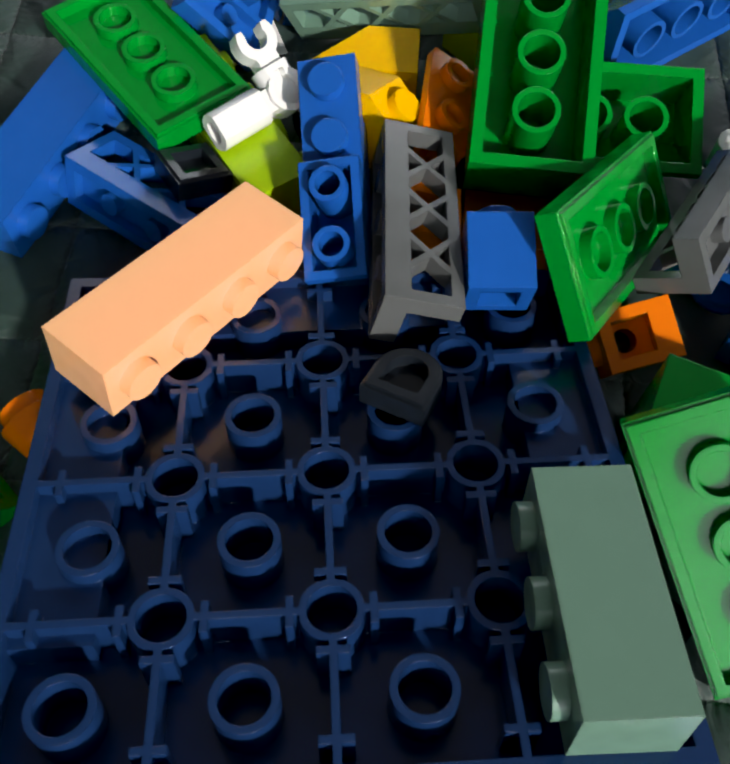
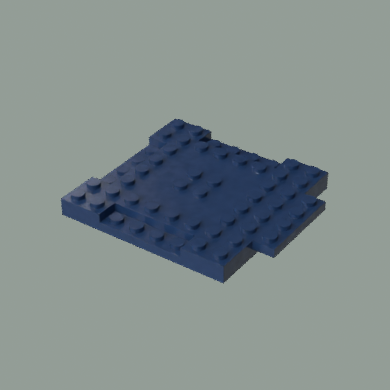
M537 269L538 288L527 310H465L460 322L406 313L393 343L368 338L369 278L307 285L304 280V270H297L290 279L284 282L279 281L259 297L254 307L245 316L232 319L215 333L199 354L191 358L186 357L165 374L148 396L141 400L132 401L114 417L56 371L51 359L0 571V764H720L706 717L678 751L565 756L559 722H547L544 717L539 692V667L542 661H547L542 631H531L526 620L524 582L527 576H531L527 552H516L513 545L511 506L514 501H523L531 468L626 465L587 341L568 342L549 271ZM425 270L412 278V289L445 295L444 287ZM110 277L71 279L64 310ZM412 348L424 351L434 357L442 368L441 397L423 427L359 401L360 383L378 358L391 350Z

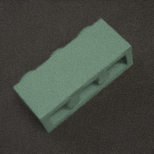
M631 464L531 468L523 501H514L511 506V534L515 551L527 552L531 576H527L524 582V608L529 629L531 631H542L547 661L540 663L539 692L546 721L559 722L565 756L678 751L705 719L706 715Z

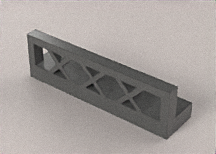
M385 118L371 162L368 338L394 343L406 313L460 322L466 310L453 133ZM408 146L437 152V157L426 162ZM422 182L439 198L428 204L411 187ZM424 225L442 243L429 249L411 231ZM425 270L444 287L445 295L412 289V278Z
M730 149L716 151L702 175L632 279L637 294L713 293L730 263ZM675 265H678V266H679V270H680V271H664V270H666V269H668V268H671V267H673V266H675Z

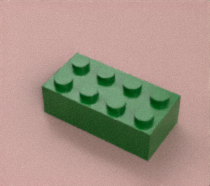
M482 0L462 189L555 199L595 166L609 0Z

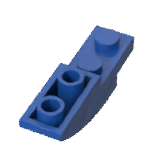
M355 52L298 61L297 71L303 162L298 163L300 212L303 218L304 280L307 285L369 278L370 175L367 128L362 115L359 64Z

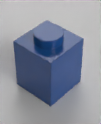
M492 205L484 207L479 211H467L461 236L466 310H527L538 288L534 211H515L512 207L505 205Z

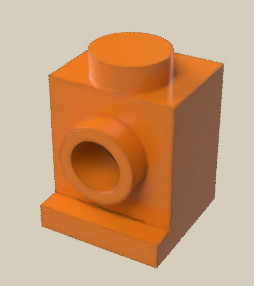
M668 294L619 307L591 341H587L600 379L663 363L670 353L679 357L687 355ZM615 332H621L629 338L630 348L627 353L618 351L614 337Z

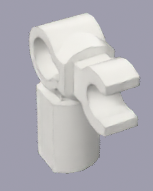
M266 19L260 21L253 28V32L259 40L260 49H254L249 46L241 32L235 34L229 41L230 51L234 58L242 65L250 67L254 73L251 79L257 89L251 88L203 115V127L215 147L220 151L230 149L269 126L273 118L284 119L300 109L298 71L291 68L286 57L281 58L276 50L278 43L276 32Z

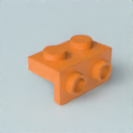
M435 47L427 55L417 125L453 133L456 168L466 154L474 72L463 61L452 58L441 49ZM413 148V151L426 162L437 157V152Z

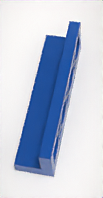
M112 131L64 155L68 203L146 251L197 216V214L186 207L208 208L226 195L219 193L178 202L169 189L147 186L142 182H163L154 169V153L116 131ZM117 154L130 163H110L104 159Z

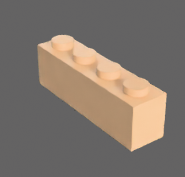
M243 182L41 326L56 371L113 417L132 401L145 398L156 388L160 379L186 357L191 358L199 354L215 333L232 319L245 316L254 307L259 297L279 281H287L296 273L304 255L302 250L303 218L250 183Z

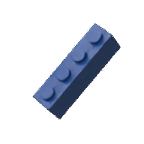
M63 48L0 127V251L23 258L34 241L45 233L48 222L65 198H68L64 155L114 131L119 123L127 118L65 48Z

